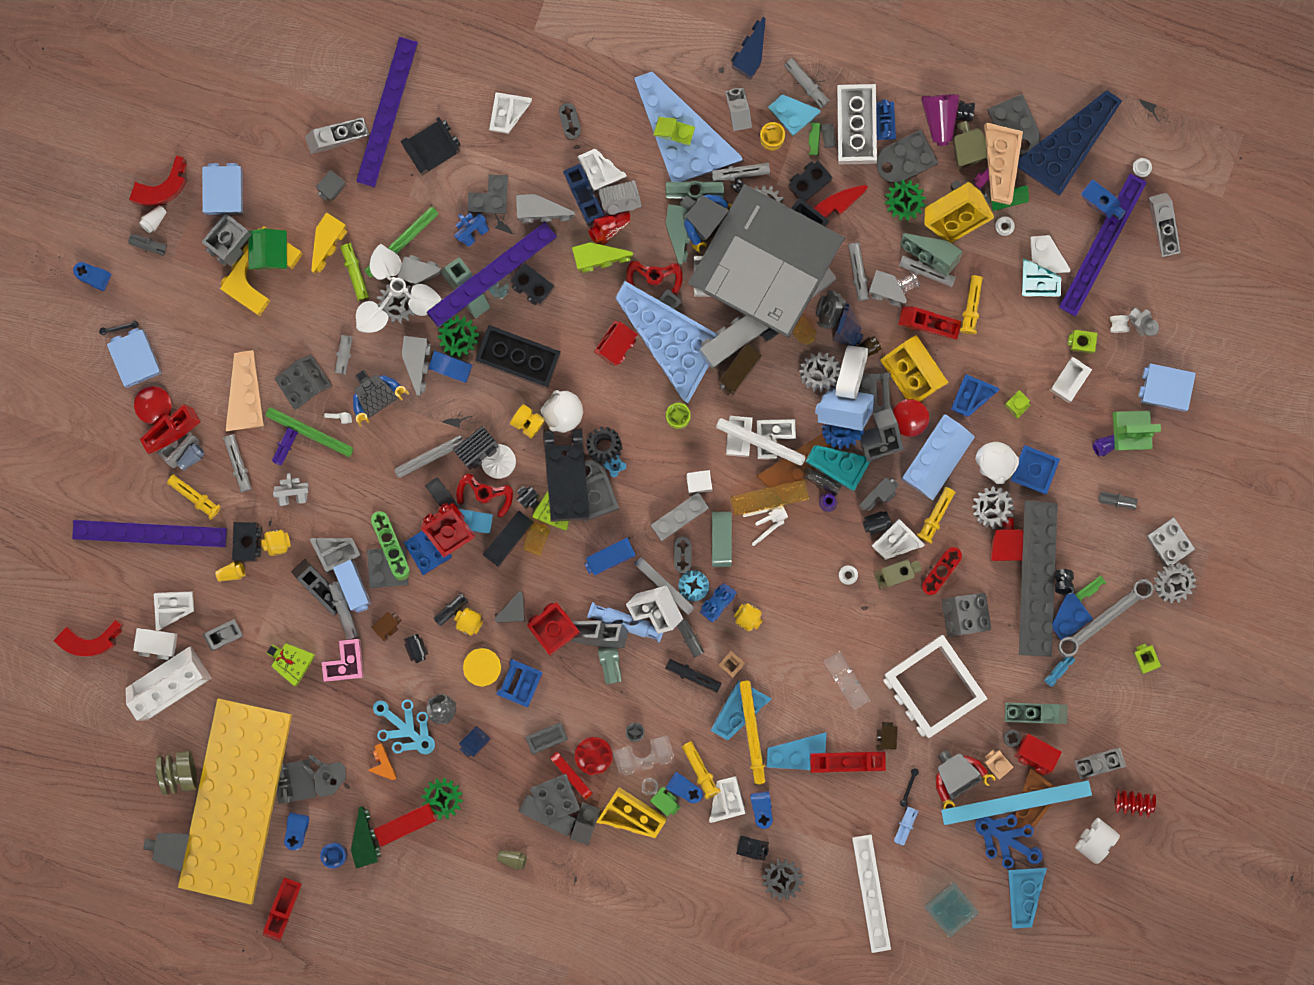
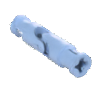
M592 602L587 616L589 619L600 620L604 624H622L629 633L643 638L649 637L657 640L659 643L663 632L657 633L654 625L650 624V621L644 619L634 621L632 615L609 607L607 609L594 602Z

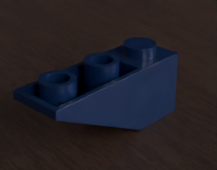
M764 17L761 21L757 20L752 27L754 32L750 37L746 36L741 44L743 46L741 52H736L731 59L733 62L732 68L750 80L762 62L766 20Z
M476 726L459 743L461 746L459 750L467 757H475L491 738Z

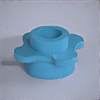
M616 455L618 458L616 461L612 458V463L606 461V464H603L604 468L610 471L612 477H617L621 470L626 469V463L622 462L618 455Z

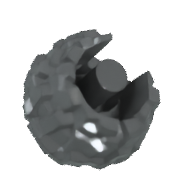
M437 694L435 697L429 698L426 713L434 723L446 725L453 719L456 713V702L445 694Z

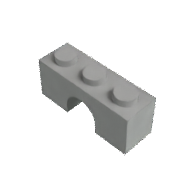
M696 493L654 522L651 528L662 542L684 525L706 512L709 507L700 494Z

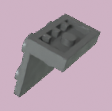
M312 354L300 358L275 378V381L294 410L300 408L315 395L332 387Z

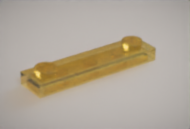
M806 480L733 495L730 499L734 515L736 516L809 500L810 497Z

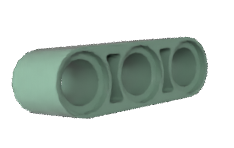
M712 511V567H731L732 513L731 511Z

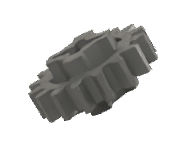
M777 859L776 865L770 862L771 868L764 869L767 875H762V878L766 879V882L762 883V885L768 886L765 892L769 893L771 891V898L777 895L779 901H781L782 897H785L788 901L789 895L795 898L794 892H801L798 886L804 884L803 881L799 880V878L803 877V874H798L800 867L794 868L795 862L792 861L789 865L787 859L783 863ZM784 867L791 869L794 873H786ZM777 868L775 878L770 879L772 872ZM780 871H782L784 877H788V880L785 881V889L781 882H777L780 879ZM796 881L794 887L789 891L788 886L790 883ZM777 885L780 887L782 893L775 891L772 886Z

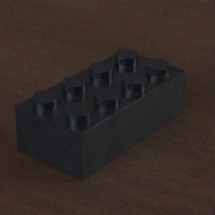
M488 325L475 361L483 366L548 389L559 362L561 351Z

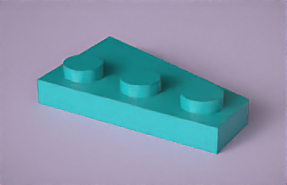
M814 445L805 462L849 490L855 491L871 461L867 462L865 456Z

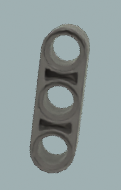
M526 794L518 811L544 824L534 797ZM566 815L544 825L568 836L577 819Z

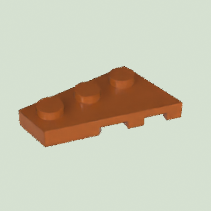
M1030 768L1021 794L1055 786ZM1052 804L1015 811L1014 815L1017 817V824L1013 828H1022L1027 824L1035 828ZM1029 828L1024 830L1027 834L1032 832Z

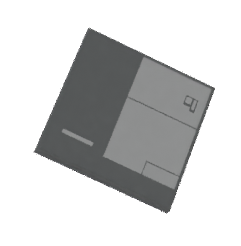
M744 184L689 280L688 285L789 338L845 237Z

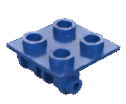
M881 100V102H876L877 140L896 139L894 101Z
M423 531L404 542L422 575H425L452 557L451 553L443 557Z
M723 583L714 590V595L702 605L699 613L710 622L716 621L722 614L721 612L724 611L723 609L728 607L727 604H730L735 598L737 592Z

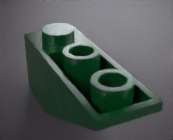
M364 806L359 807L351 845V853L356 869L380 861L379 857H382L379 846H375L374 843L376 838L374 828H370L368 820H371L369 810L365 809Z

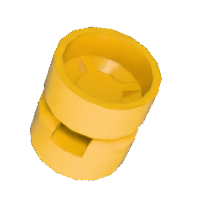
M776 122L767 123L762 127L760 143L766 150H778L784 143V128Z
M523 404L512 418L510 425L517 430L522 429L523 434L533 439L546 419L538 413L533 414L532 409Z

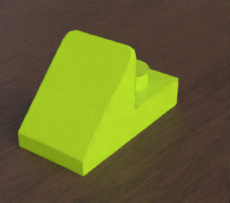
M658 117L653 136L690 146L695 127L677 122V119Z

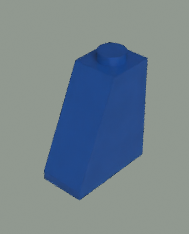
M625 538L587 557V562L584 565L589 574L593 573L596 576L636 557L628 538Z

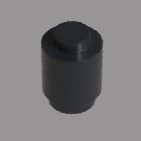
M879 511L864 517L865 521L862 522L865 532H869L870 535L886 530L892 525L887 511Z
M419 634L404 639L406 643L404 646L410 661L415 660V663L426 660L425 656L428 655V651Z

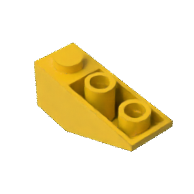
M327 212L315 231L311 269L315 275L324 269L326 265L325 260L328 256L331 257L337 249L335 245L339 240L342 241L348 232L346 231L347 226Z

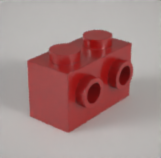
M614 321L594 350V353L610 365H620L626 357L625 353L627 350L631 349L636 343L635 338L638 334L621 321Z
M1028 733L1023 737L1014 757L1018 759L1019 763L1034 767L1037 773L1048 775L1053 772L1062 751Z

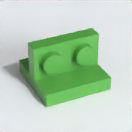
M1150 411L1113 412L1115 451L1153 449L1152 437H1154V433L1161 432V424L1151 425Z

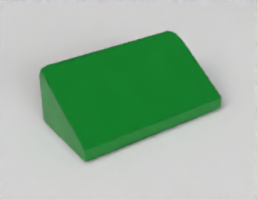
M1028 186L1014 188L1013 199L1010 205L992 201L990 195L989 200L992 210L996 211L1029 202Z

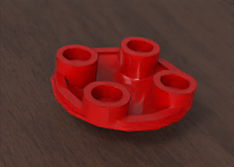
M146 387L135 397V413L145 423L156 424L165 415L169 416L171 412V398L160 387Z
M904 399L893 409L901 435L907 437L922 434L927 428L929 411L921 402L914 399Z
M588 737L582 740L575 750L577 766L588 775H598L605 772L613 760V752L610 745L599 737Z

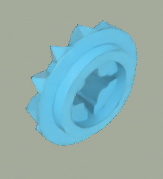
M689 571L682 575L678 587L680 594L685 599L699 601L708 593L709 582L703 573ZM695 578H697V585L702 589H695L690 594L691 587L686 582L693 583Z

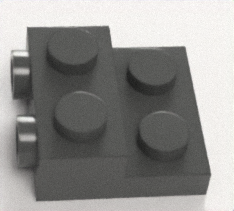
M225 213L202 240V243L207 247L205 251L213 257L217 255L216 260L222 265L226 266L228 264L232 267L243 254L240 248L252 234Z
M885 478L857 508L862 512L865 510L869 512L878 503L875 499L881 504L884 501L890 502L896 495L894 491L899 487V484L892 478Z

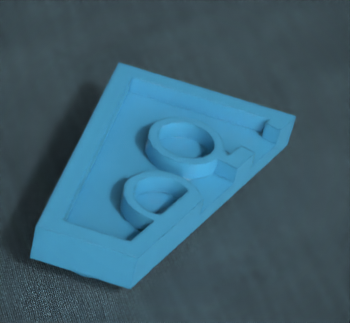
M739 680L736 682L710 730L726 740H729L745 725L739 684L741 681ZM751 687L756 715L772 699Z
M827 732L767 748L766 767L810 770V753H825Z
M1047 868L1008 870L1012 929L1032 927Z

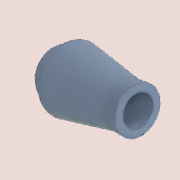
M197 443L189 445L177 462V465L185 471L188 467L203 459V455H205L204 450Z

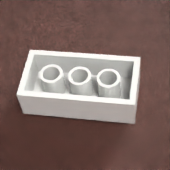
M876 84L837 85L839 164H877Z

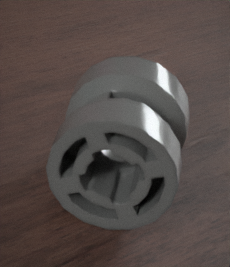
M631 723L625 731L627 738L633 742L642 740L645 734L643 726L639 723Z

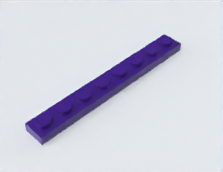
M399 37L357 177V183L376 187L418 46L417 41Z
M1131 173L1129 174L1117 197L1121 203L1120 207L1126 211L1124 216L1120 220L1113 215L1110 219H1105L1059 309L1074 317L1077 316L1147 183L1146 181Z
M544 222L426 312L427 315L439 328L555 240L557 236Z
M73 520L72 539L226 548L227 528Z

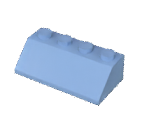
M944 414L901 480L931 500H934L975 436L961 424Z

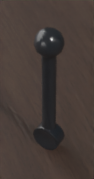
M132 321L130 324L107 329L102 327L99 333L106 335L107 332L130 327L137 328L138 322Z
M916 768L911 770V779L904 798L900 801L902 807L907 806V798L915 776L919 774Z

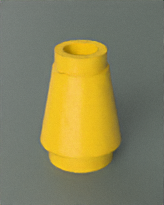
M234 561L215 572L219 582L240 580L246 575L241 561Z

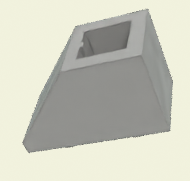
M744 87L725 91L733 131L752 128L750 109Z
M410 255L408 258L404 256L397 278L403 279L405 283L417 285L440 275L442 269L435 262L428 261L424 263L420 262L421 258Z
M876 270L868 293L872 295L871 298L878 301L888 300L890 305L896 307L905 306L907 299L895 276Z

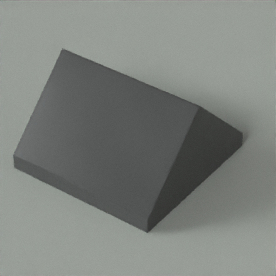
M519 591L494 620L497 623L526 622L524 594Z

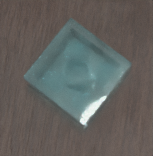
M954 882L923 906L949 938L979 914L978 910Z

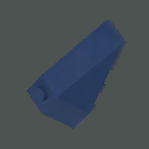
M849 303L845 304L833 341L846 346H856V344L860 345L863 334L860 333L862 328Z

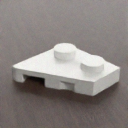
M496 92L489 130L509 134L532 103V98Z
M1050 235L1030 237L1031 259L1033 263L1056 274L1070 273L1069 266Z
M897 519L871 546L886 560L921 548L925 544L900 519Z
M737 776L717 781L716 787L720 788L721 792L713 798L709 822L712 823L746 814Z

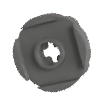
M828 290L827 293L829 294L821 297L816 310V316L819 317V322L816 321L817 325L825 329L836 328L839 325V317L846 304V300L842 298L839 292Z

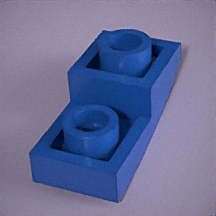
M434 351L428 369L467 383L473 365Z

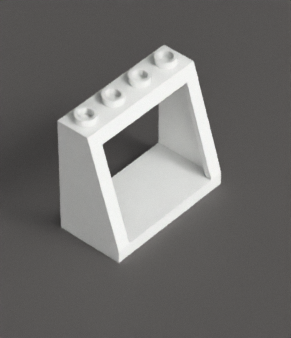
M940 635L884 674V683L889 690L893 688L896 692L895 699L900 706L902 704L905 705L907 708L906 715L911 721H916L918 724L916 729L922 737H932L987 700V697L944 635ZM939 647L974 699L930 727L896 676Z
M192 646L128 686L126 688V705L137 721L149 720L212 679Z

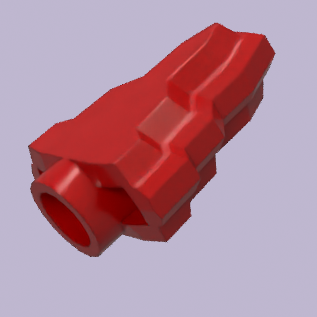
M625 211L595 219L593 227L588 230L590 238L596 244L605 245L619 230L630 223L631 213Z

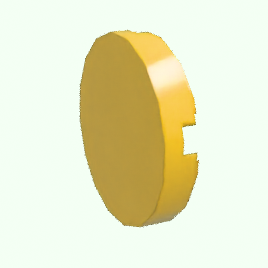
M475 649L464 660V675L469 682L476 686L491 685L500 675V659L496 653L489 649Z

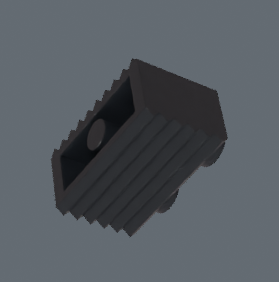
M481 426L455 447L453 451L466 467L472 470V468H478L484 458L494 455L499 445L487 430Z

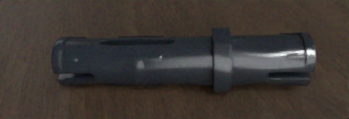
M669 659L665 669L679 675L681 679L686 678L718 693L721 682L689 668L690 665H683ZM694 676H697L705 681H708L710 684L703 682L695 678Z

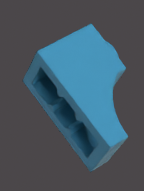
M459 509L465 517L464 521L473 532L490 534L493 514Z

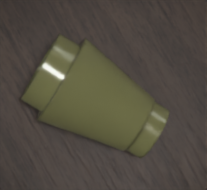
M500 850L497 861L518 871L525 868L527 855L523 854V852Z

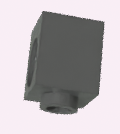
M330 170L316 186L319 191L317 194L324 201L329 199L333 202L347 184Z

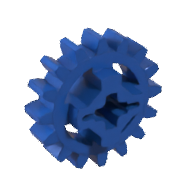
M829 424L822 425L823 438L827 444L831 443L833 448L836 445L839 446V449H842L843 445L849 448L851 443L856 445V440H861V435L864 434V430L860 431Z

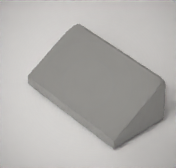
M189 431L175 442L160 449L157 454L168 465L175 468L188 446L194 443L198 444L200 441Z

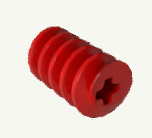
M1117 789L1114 804L1116 813H1119L1122 808L1125 815L1130 810L1132 816L1138 811L1139 817L1142 816L1143 812H1146V816L1149 818L1151 813L1155 812L1156 795L1153 794L1150 799L1148 793H1145L1144 797H1142L1141 792H1138L1135 796L1134 791H1130L1127 796L1126 790H1122L1119 794Z

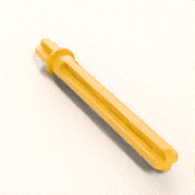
M744 680L739 684L751 757L750 769L753 770L754 783L763 784L765 783L763 769L765 764H763L751 683L749 680Z

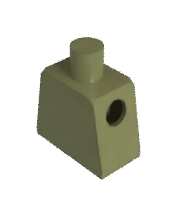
M968 121L957 124L960 135L953 137L957 169L988 160L986 139L981 130L978 128L971 131Z
M905 560L873 573L879 590L915 578L914 574L921 572L922 569L919 561L910 563L909 560Z

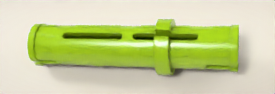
M352 243L340 246L345 260L344 266L347 267L357 301L369 298L358 266L359 260L356 259Z

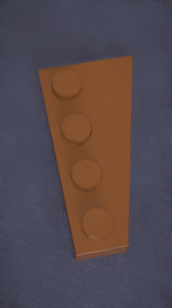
M820 434L797 449L796 452L805 455L806 461L814 445L835 449L837 445L833 448L831 443H826L823 434ZM783 458L758 474L757 477L785 502L816 468L805 461L802 465H798Z

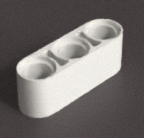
M847 346L836 385V396L850 399L857 398L867 361V348Z

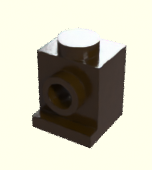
M882 722L881 729H877V741H880V745H876V749H897L898 726H893V722Z

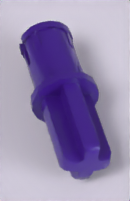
M287 427L281 442H278L279 446L272 459L273 463L280 466L283 464L289 450H292L291 446L298 432Z

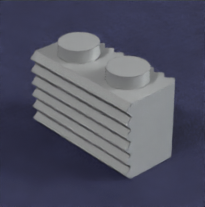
M634 180L628 183H621V185L603 187V189L598 190L605 216L642 207Z

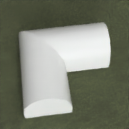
M795 419L757 420V434L776 443L777 439H796ZM757 446L758 459H777L776 454Z

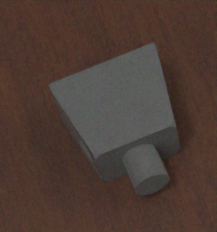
M158 833L156 840L145 839L143 849L154 852L153 861L183 871L190 834Z

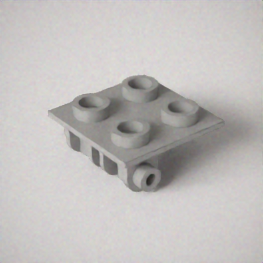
M1172 518L1147 535V541L1155 548L1153 550L1158 552L1157 556L1160 555L1164 563L1163 565H1166L1168 568L1170 563L1174 565L1195 550L1175 518Z

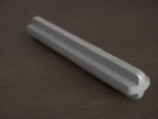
M457 436L395 468L394 471L397 477L401 478L453 451L464 440L462 436Z

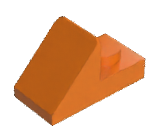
M383 743L374 746V757L377 762H381V765L368 771L390 780L398 779Z

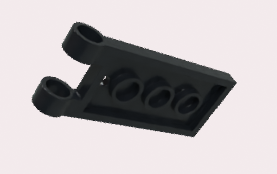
M582 428L572 429L573 445L554 446V432L543 430L550 522L589 520Z

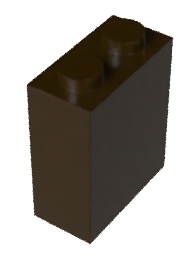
M746 344L720 378L718 383L720 385L719 389L726 395L731 393L734 396L761 360L762 355Z

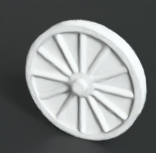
M498 444L497 452L491 457L487 456L482 460V468L488 476L501 479L513 472L516 458L509 447Z

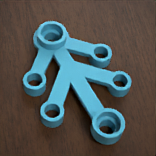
M404 700L402 702L406 723L389 710V706L385 701H377L373 705V711L376 715L385 716L400 729L394 731L380 730L377 734L380 741L400 737H410L415 741L405 744L395 742L392 746V750L395 753L417 749L421 754H429L434 750L435 741L432 737L428 736L427 721L429 717L426 712L417 714V721L420 723V735L414 731L412 713L414 704L411 700ZM406 702L411 703L410 709L404 707ZM380 704L384 706L382 712L377 710V706ZM421 714L426 715L425 721L419 720ZM381 732H385L387 734V737L385 739L380 738ZM423 741H427L429 743L428 748L425 749L422 747ZM396 744H400L402 746V749L400 751L395 750Z

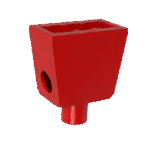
M1007 518L1008 523L1003 521L1002 530H994L990 561H1022L1023 530H1014V518Z

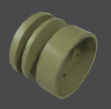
M190 750L177 752L176 762L173 761L170 754H166V763L163 755L156 757V778L163 796L169 795L170 789L173 794L177 793L178 784H180L183 792L197 790L196 769Z

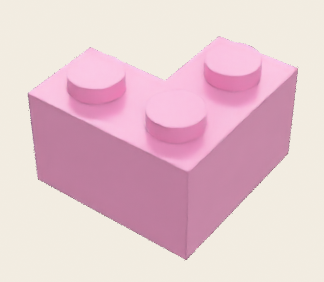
M360 639L339 641L341 660L322 662L324 682L364 678Z

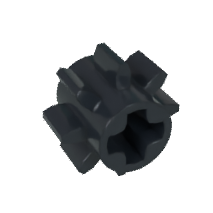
M522 486L517 491L520 496L516 499L525 509L529 506L534 509L539 504L536 499L540 496L531 486L527 489Z

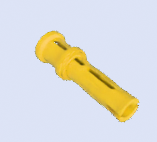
M971 276L967 307L962 314L964 320L963 326L960 328L961 333L977 334L975 329L977 319L980 316L977 311L983 280L981 276Z
M175 474L167 481L168 485L194 503L197 510H202L206 513L210 520L220 511L221 506L219 504H214L208 499L207 495L199 494Z
M948 487L944 488L930 517L924 520L925 524L921 532L916 535L919 539L932 544V538L936 530L940 529L939 522L956 493L954 490Z
M693 742L684 744L682 749L696 773L697 783L701 785L705 793V799L716 796L721 790L716 787L712 779L713 775L708 773Z

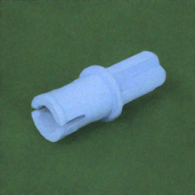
M907 806L902 822H899L900 827L894 839L895 843L905 845L910 830H913L912 826L919 811Z

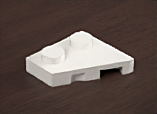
M596 149L577 157L593 192L627 177L626 173L617 169L610 160L605 159Z
M193 591L154 593L156 631L194 611Z

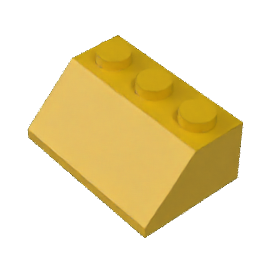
M970 182L925 207V226L950 243L955 242L994 219V215L981 191Z
M917 335L880 359L888 373H891L892 379L906 399H914L921 402L949 383Z

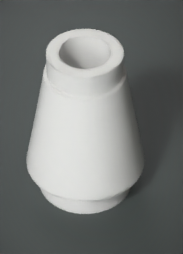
M158 205L144 215L139 224L145 231L151 233L157 229L167 212Z

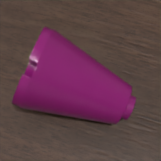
M943 94L932 97L931 95L922 96L921 102L933 142H937V146L948 145V142L952 141L959 94Z

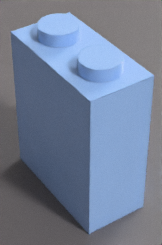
M210 163L207 164V167H202L203 213L205 215L243 214V168L238 166L237 163H227V166Z
M139 328L129 331V335L125 337H114L107 344L122 383L126 388L162 374L144 330H139Z
M1149 364L1143 370L1142 379H1145L1144 387L1141 386L1138 397L1141 398L1140 403L1182 412L1188 411L1196 373Z
M830 387V391L823 394L821 402L816 406L815 413L818 415V423L862 431L873 413L874 395L858 392L856 399L836 396V388Z
M349 560L333 567L350 610L356 611V613L368 610V605L372 603L355 562Z

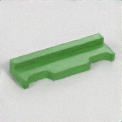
M811 123L812 131L809 132V146H811L808 155L818 156L821 123Z
M1099 576L1075 595L1081 602L1084 597H1090L1099 590L1100 585L1106 584L1102 576Z

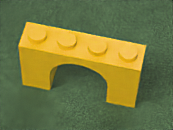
M287 242V266L293 270L303 253ZM247 244L243 249L244 255L232 265L231 269L233 271L229 276L226 275L222 279L220 289L258 316H261L270 300L253 289L247 280V270L249 267Z

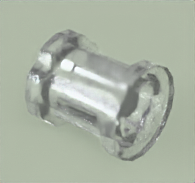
M911 272L909 276L901 280L897 279L904 295L910 289L920 287L914 272Z
M646 778L641 784L642 791L646 795H654L659 786L654 778ZM654 782L653 787L655 790L646 791L645 783Z

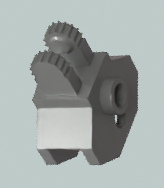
M311 754L308 758L320 766L317 772L312 771L304 763L301 767L313 776L316 794L320 797L333 795L346 779V767L340 762L327 765ZM333 778L336 779L335 785L330 784V780Z

